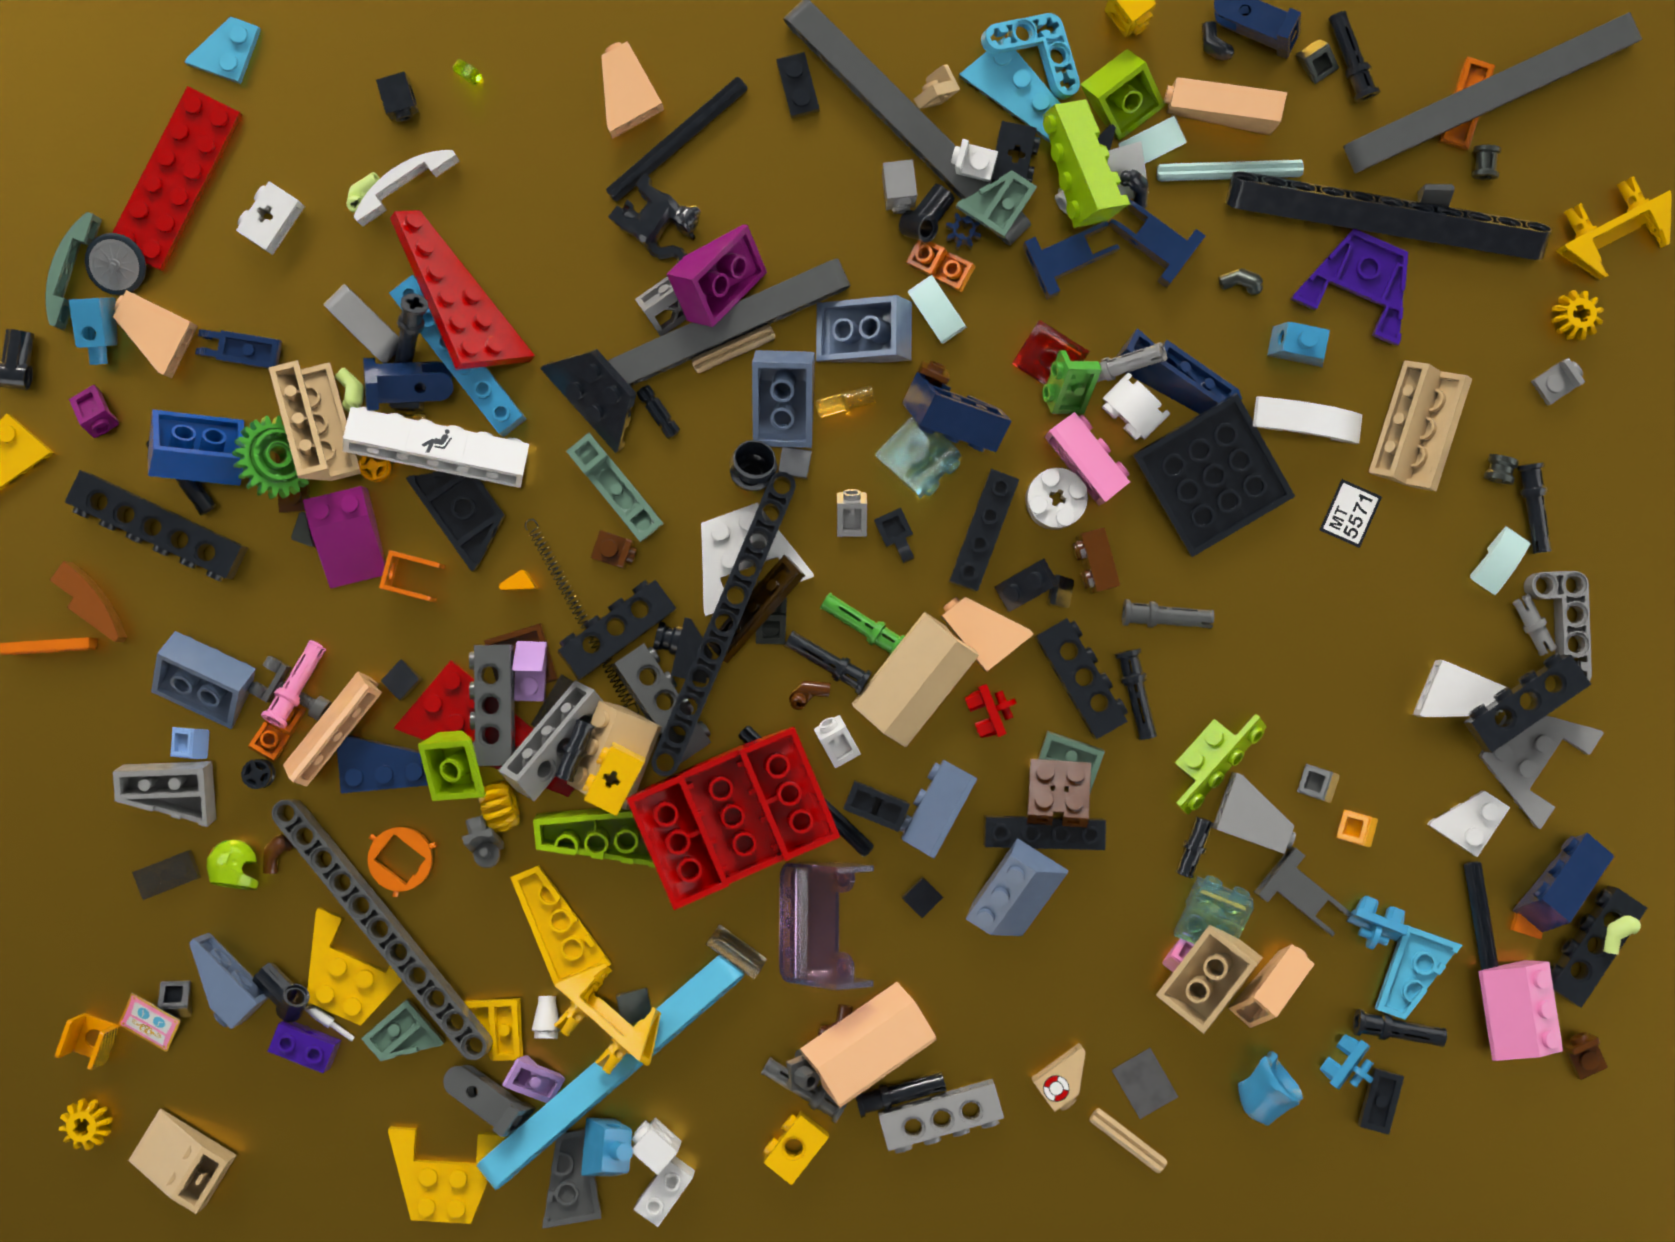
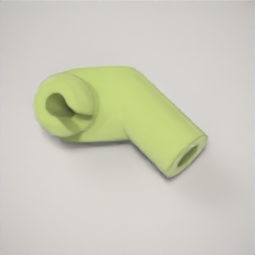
M375 172L370 173L350 187L346 206L351 212H356L363 197L380 179Z
M344 367L337 372L334 378L345 387V400L342 401V406L347 412H350L351 407L359 408L362 406L364 387Z
M1623 916L1610 923L1607 927L1603 952L1619 955L1621 939L1638 933L1641 928L1640 921L1632 916Z

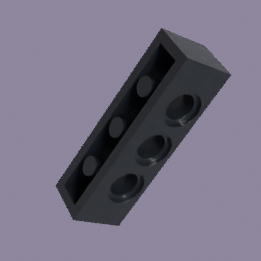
M994 469L990 470L948 581L949 583L975 593L978 592L1018 485V478Z
M646 580L632 589L635 595L626 601L621 597L608 607L610 613L600 618L596 615L584 624L586 630L576 636L573 632L559 642L562 647L557 653L578 681L675 612L677 608L656 580L650 584ZM636 603L645 605L647 615L644 618H636L631 612V606ZM610 621H619L623 625V633L618 636L611 635L607 630V624ZM585 639H596L599 643V650L596 653H587L582 646Z
M1065 618L1034 636L1093 739H1099L1128 722L1124 716L1128 711L1120 698L1115 700L1109 689L1113 688V685L1106 673L1100 674L1094 665L1098 660L1090 647L1085 648L1079 638L1083 634L1075 621L1070 623L1068 618ZM1065 643L1072 644L1076 649V654L1071 660H1065L1061 656L1060 649ZM1082 668L1088 670L1091 675L1090 682L1085 686L1079 685L1075 679L1077 671ZM1097 694L1102 695L1106 701L1104 709L1099 712L1094 711L1090 704L1092 697Z
M1559 653L1550 656L1543 662L1544 667L1536 673L1534 670L1525 673L1518 679L1520 684L1512 689L1509 687L1502 689L1493 696L1495 701L1487 706L1481 704L1468 713L1470 718L1464 721V724L1483 752H1494L1592 685L1571 654L1560 656ZM1549 676H1552L1556 683L1554 690L1551 692L1545 688V680ZM1524 693H1527L1531 698L1530 706L1526 709L1520 704V698ZM1499 710H1503L1506 714V721L1502 726H1499L1495 721V715Z
M984 815L983 845L985 847L1011 848L1018 838L1036 849L1105 850L1106 820L1103 818H1089L1087 828L1062 826L1063 817H1053L1052 825L1027 824V816Z
M1608 885L1606 889L1603 888L1599 891L1594 900L1595 906L1590 913H1586L1578 923V932L1574 938H1570L1565 942L1561 950L1562 956L1557 963H1553L1550 966L1554 992L1581 1008L1617 955L1603 952L1607 927L1604 924L1606 914L1612 912L1614 921L1623 916H1632L1640 920L1647 910L1646 906L1617 887ZM1629 936L1621 939L1620 949L1622 948V946L1624 945ZM1596 937L1598 941L1597 948L1589 952L1587 948L1588 941ZM1579 962L1581 964V972L1573 977L1571 967L1574 963Z

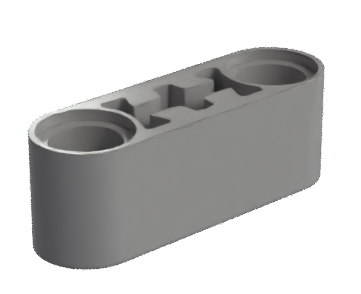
M343 284L323 304L382 363H387L396 354L399 336L347 285Z

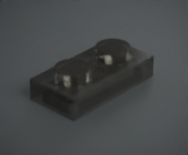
M191 850L132 872L142 900L201 878Z

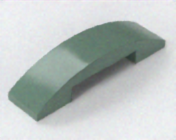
M86 212L68 230L55 252L48 273L45 295L49 325L64 331L71 312L69 300L63 297L81 244L89 246L96 238L102 221L101 218L93 213Z
M590 433L586 434L566 451L640 542L664 524Z

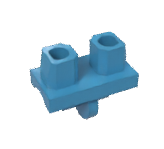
M1364 896L1360 899L1356 909L1350 912L1351 915L1347 918L1346 922L1361 927L1358 935L1367 938L1366 948L1373 950L1377 943L1387 946L1389 939L1398 941L1401 935H1407L1409 927L1404 925V910L1390 906L1386 909L1385 916H1380L1376 914L1379 902L1374 898Z
M1346 1034L1336 1046L1349 1056L1344 1064L1341 1066L1328 1057L1320 1067L1324 1075L1331 1080L1330 1084L1339 1090L1353 1071L1356 1073L1349 1083L1356 1088L1363 1078L1369 1083L1374 1080L1373 1077L1367 1074L1374 1063L1366 1058L1360 1068L1357 1066L1371 1046L1362 1039L1359 1042Z

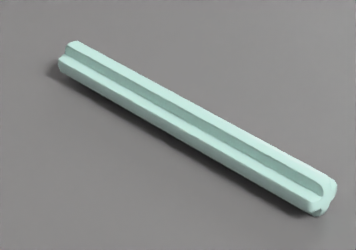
M1302 160L1159 164L1156 173L1158 181L1231 179L1232 173L1237 171L1277 178L1301 177L1304 173V164Z

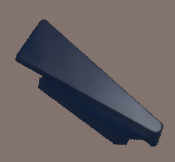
M1136 329L1116 357L1155 345V343L1142 331ZM1168 340L1163 343L1167 353L1166 361L1127 372L1138 381L1198 414L1203 413L1235 393L1242 400L1238 388Z

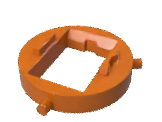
M394 827L382 832L377 837L374 834L369 836V839L373 841L368 852L370 873L378 884L393 891L392 897H398L400 891L413 889L427 879L433 867L434 856L432 849L437 847L435 842L429 843L422 833L410 827ZM394 835L425 858L418 868L419 871L407 883L376 860L377 856Z

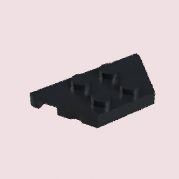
M598 349L587 351L580 355H573L559 361H552L540 368L615 453L624 448L625 442L622 440L625 428L629 427L630 411L634 406L637 393Z
M440 471L406 477L408 483L472 572L477 570L506 516L482 481Z

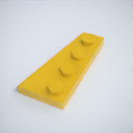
M8 413L0 420V490L8 486V483L19 475H24L34 468L35 464L54 454L51 449Z
M540 865L510 877L554 986L559 982L603 964L606 966L612 964Z

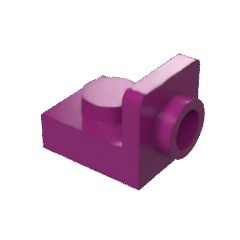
M95 384L69 399L79 425L93 438H97L119 425L118 419L109 411L101 390Z

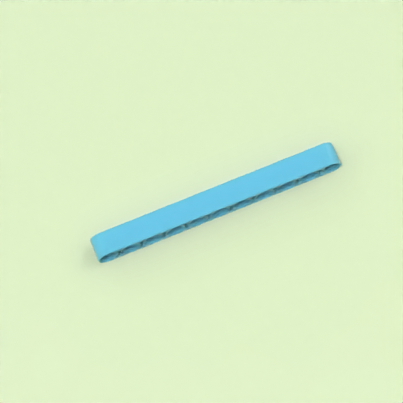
M727 952L717 956L657 1008L661 1012L652 1057L745 976L744 972ZM626 1054L609 1075L601 1066L594 1062L476 1165L495 1190L499 1189L637 1071L643 1063L638 1061L632 1054Z

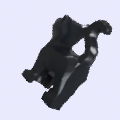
M644 173L636 185L642 198L647 202L646 206L640 213L634 211V205L627 200L623 208L616 206L608 217L623 232L636 237L652 256L658 259L675 257L678 263L687 255L684 249L675 245L660 247L658 241L671 222L674 223L680 233L694 241L696 237L693 232L699 224L701 211L695 205L690 207L679 205L669 194L653 188L652 180Z

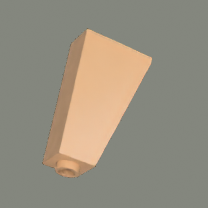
M1177 77L1173 86H1167L1164 103L1169 104L1168 114L1271 135L1281 122L1287 92Z

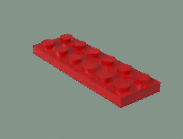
M189 86L186 87L112 232L124 235L134 241L141 249L146 264L162 272L242 117L239 111Z

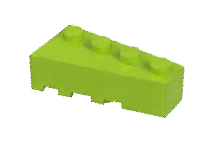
M1086 99L1054 104L1043 114V127L1050 139L1051 156L1053 161L1056 162L1059 172V185L1064 191L1067 201L1066 210L1068 217L1072 220L1074 228L1106 222L1127 207L1130 202L1127 194L1121 195L1117 187L1121 183L1117 171L1111 172L1109 168L1108 158L1110 154L1107 147L1098 142L1100 131Z
M601 808L537 813L533 819L536 850L569 855L577 854L594 859L621 861V863L642 864L655 868L631 809L625 810L621 808L617 816Z

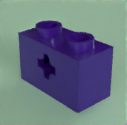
M282 1021L278 1023L267 1052L320 1073H325L331 1068L342 1040L295 1021Z

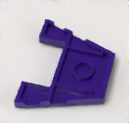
M1353 229L1294 293L1291 300L1316 310L1328 283L1384 307L1372 336L1397 346L1401 341L1400 328L1401 319H1403L1404 308L1402 305L1406 286L1408 252L1357 229Z

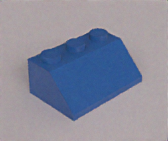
M152 409L148 448V476L240 486L242 479H239L238 476L244 470L243 468L233 467L241 459L232 455V452L241 448L235 444V440L238 437H243L240 431L244 429V420Z

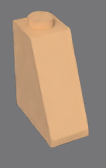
M628 41L623 44L617 42L610 45L605 50L606 53L601 55L607 128L612 138L664 110L661 100Z
M126 290L124 296L121 295L115 303L113 318L157 372L172 379L198 326Z
M955 597L943 607L946 613L941 617L960 641L976 650L979 654L976 661L985 672L1033 635L1030 629L967 597L961 601Z
M1293 944L1279 950L1228 1009L1250 1028L1276 1018L1312 969L1314 963L1308 959L1307 954L1302 949L1295 947Z

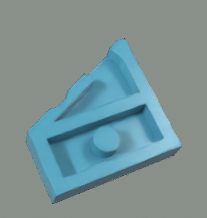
M230 17L186 58L185 63L188 66L241 84L261 29L259 26Z

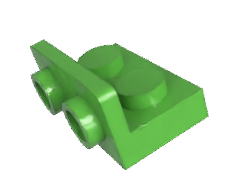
M1066 350L1059 351L1056 360L1051 365V374L1048 382L1044 385L1042 391L1043 399L1047 402L1052 414L1085 413L1102 370L1098 361H1070Z

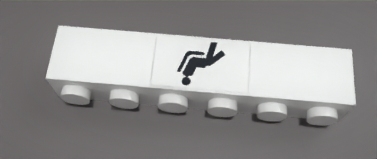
M367 407L350 408L343 436V452L521 488L529 449L528 443H523L517 438H499L488 432L475 433L466 431L459 426L451 425L447 427L437 425L426 419H408L397 413L384 414L374 410L367 411Z

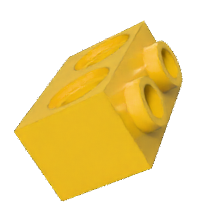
M1108 0L1104 11L1126 38L1132 33L1135 35L1140 34L1150 25L1149 21L1154 16L1152 13L1157 3L1154 0Z

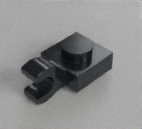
M901 507L875 519V525L886 548L895 544L903 563L914 559V555L906 541L907 538L913 536V532Z

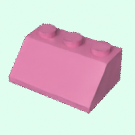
M1074 412L1049 430L1044 437L1067 467L1082 479L1087 487V492L1097 505L1100 506L1130 483L1127 479L1129 472L1121 462L1115 463L1108 455L1111 450L1102 438L1097 440L1090 432L1093 427L1084 415L1078 417Z
M1523 960L1478 971L1493 1061L1536 1058L1563 1051L1549 961Z

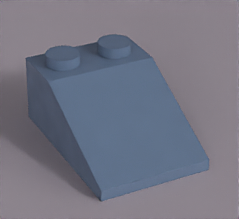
M898 295L817 303V362L887 363L912 360L911 301Z
M755 351L752 361L753 440L761 441L770 447L812 448L815 352Z
M210 932L193 938L189 942L209 1006L215 1012L213 1014L214 1018L222 1026H229L232 1029L240 1025L269 999L252 981L253 976Z

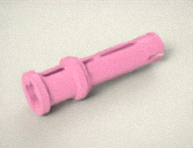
M311 640L308 642L283 687L275 690V698L268 710L262 712L261 716L266 721L280 728L287 726L286 720L294 707L299 705V695L326 651L322 645Z

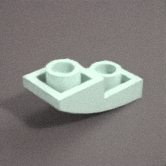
M1174 115L1118 145L1122 147L1141 141L1144 163H1147L1187 143V140Z
M932 275L907 291L942 344L967 328Z
M1505 526L1487 548L1489 553L1470 574L1471 580L1496 595L1522 560L1530 546V542Z

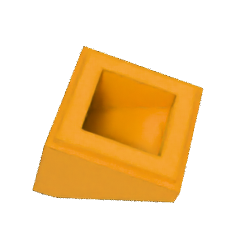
M522 569L499 584L500 590L503 591L538 590L529 573Z
M1344 809L1336 838L1371 847L1378 819Z

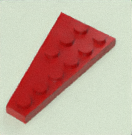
M420 210L394 211L390 220L424 298L428 302V307L455 369L530 362L535 357L533 352Z
M450 660L396 724L394 729L422 740H426L438 732L462 730L472 739V742H475V730L470 729V712H475V700H471L469 695L470 682H474V678L456 662ZM489 697L485 701V709L488 713L494 714L499 709V702L495 697ZM516 713L515 751L534 729ZM489 727L485 732L486 740L491 744H495L499 740V731L495 727ZM490 766V767H493V768H495V769L500 770V768H501L502 766ZM556 776L546 787V789L569 797L575 790L574 787L567 784L566 780Z

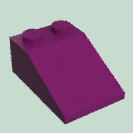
M743 224L684 256L667 273V277L687 321L714 327L767 273V270L748 225Z
M358 486L303 500L309 528L331 589L382 576L386 561L368 488Z

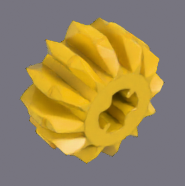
M1576 290L1570 291L1568 297L1565 295L1558 298L1560 305L1552 307V311L1558 316L1552 318L1551 322L1561 325L1556 330V333L1561 334L1567 331V340H1572L1576 336L1579 341L1586 339L1587 334L1590 336L1596 334L1597 329L1595 326L1603 324V320L1597 315L1604 312V308L1595 307L1599 298L1594 297L1588 300V291H1583L1579 295ZM1573 312H1575V313H1577V314L1580 313L1581 316H1582V318H1581V319H1580L1579 317L1574 318Z
M496 781L484 787L486 795L478 800L487 826L491 827L495 832H504L519 825L520 811L512 787L506 781Z
M85 1098L80 1099L78 1104L71 1103L68 1105V1113H63L60 1116V1119L66 1124L60 1126L58 1130L68 1134L63 1139V1142L67 1143L74 1140L73 1149L77 1150L83 1145L86 1151L91 1150L94 1144L97 1146L103 1144V1136H108L111 1133V1130L105 1125L111 1123L113 1119L103 1115L107 1112L108 1107L104 1106L97 1109L98 1100L94 1099L88 1103ZM85 1120L89 1122V1125L86 1127L87 1129L82 1126Z

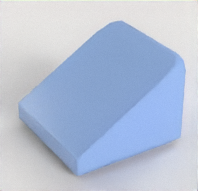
M172 727L170 757L206 759L208 757L209 730Z

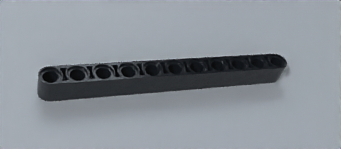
M1241 171L1232 173L1225 201L1227 205L1233 208L1533 260L1543 259L1552 232L1551 227L1534 221Z
M788 472L775 473L765 489L652 757V769L659 776H670L679 767L795 491V479ZM777 480L786 481L789 485V492L786 494L777 493L773 486L774 482ZM765 507H773L777 511L778 518L775 521L770 522L763 518L762 510ZM761 534L766 539V546L762 549L754 548L750 542L751 536ZM744 561L751 562L755 567V573L752 576H743L739 572V564ZM739 589L743 593V601L739 604L729 602L727 599V592L729 590ZM726 616L731 620L732 627L729 631L722 632L717 629L715 621L718 617ZM712 643L719 647L720 656L717 659L711 660L704 655L703 650L707 644ZM696 671L705 672L709 678L708 684L701 688L695 686L692 682L693 673ZM684 699L694 700L697 704V711L693 715L683 714L680 710L681 701ZM678 726L685 731L683 742L673 743L670 741L668 732L672 727ZM662 754L671 756L674 762L672 769L666 772L658 769L656 764L657 758Z

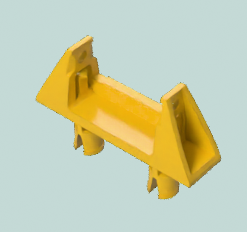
M1635 176L1622 181L1616 186L1629 207L1627 213L1598 228L1596 225L1593 226L1582 203L1566 210L1564 214L1572 225L1576 236L1571 242L1556 249L1557 253L1601 280L1609 275L1602 265L1598 249L1641 228V225L1646 224L1650 233L1656 237L1660 249L1669 245L1672 204L1670 190L1649 200V198L1645 199Z
M603 964L555 985L571 1000V1006L554 1023V1026L569 1037L571 1032L586 1016L603 1028L612 1037L611 1040L613 1042L595 1063L601 1066L609 1075L626 1054H632L638 1061L649 1066L661 1012L652 1007L648 1015L633 1027L603 999L595 995L603 985V980L613 971Z

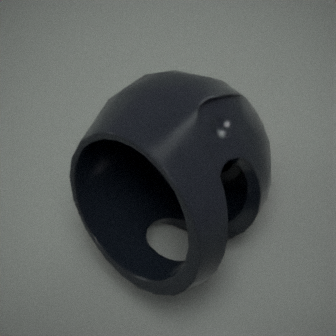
M756 440L741 443L730 458L732 481L745 491L756 492L767 487L769 480L776 473L778 467L772 448Z

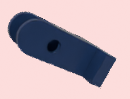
M1214 0L1215 20L1220 26L1277 50L1278 56L1288 59L1300 35V11L1290 8L1287 12L1260 0Z
M1129 199L1130 204L1125 208L1143 221L1144 225L1135 234L1122 223L1111 219L1108 222L1110 228L1166 269L1157 282L1167 288L1206 235L1196 229L1189 239L1186 240L1143 207Z
M1108 221L1095 225L1041 250L1036 237L1024 242L1023 249L1047 300L1057 296L1060 292L1056 282L1057 279L1101 260L1120 249L1119 245L1116 244L1092 254L1086 241L1087 238L1110 226Z
M363 358L367 411L379 410L380 403L442 401L447 399L453 392L452 374L443 362L376 364L375 358Z

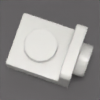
M963 139L961 147L955 146L951 163L955 164L956 174L991 183L998 151L971 145L969 140Z
M840 715L823 720L814 729L835 768L861 755Z

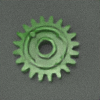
M268 416L263 417L261 423L258 420H254L250 423V428L245 427L240 431L243 437H238L235 440V444L241 448L234 450L232 455L239 457L241 460L236 462L233 467L243 468L244 471L238 478H249L246 486L247 489L257 485L258 496L268 490L269 499L275 498L278 492L280 497L284 499L289 496V491L295 495L300 492V487L304 488L309 484L308 479L298 478L281 416L275 417L272 422ZM270 451L279 455L280 464L272 461Z

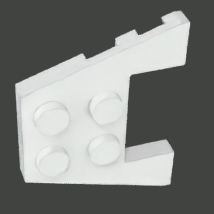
M758 503L701 523L703 605L705 616L714 613L724 589L721 578L730 575L759 506ZM762 510L763 518L771 522L770 518ZM778 530L765 562L777 557L780 560L783 555H786L806 575L800 582L813 578V572ZM761 534L751 536L750 542L754 548L762 549L766 546L764 536ZM744 561L739 564L738 568L741 571L754 565L751 562Z

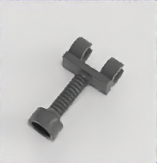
M267 656L263 666L277 674L268 688L253 681L247 691L264 702L271 703L275 697V690L283 687L284 680L292 667L272 656ZM302 691L299 695L300 704L309 709L308 716L316 721L322 717L331 705V701L322 696L314 699Z

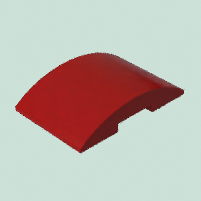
M794 726L721 753L626 798L673 910L730 886V883L783 860L788 861L840 838V834Z

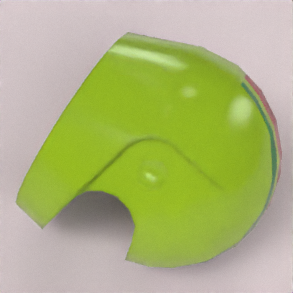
M234 839L225 840L215 845L207 857L206 867L210 884L234 889L257 890L259 882L245 875L242 871L243 864L257 863V858L252 848L245 842Z

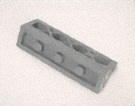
M668 277L635 299L660 336L665 335L686 320ZM663 310H673L671 318L660 325L655 316Z

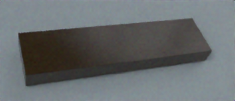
M783 555L753 589L724 657V662L728 663L806 576L788 556ZM728 618L718 630L722 632L729 631L732 627L731 620ZM708 644L719 657V647L716 644Z

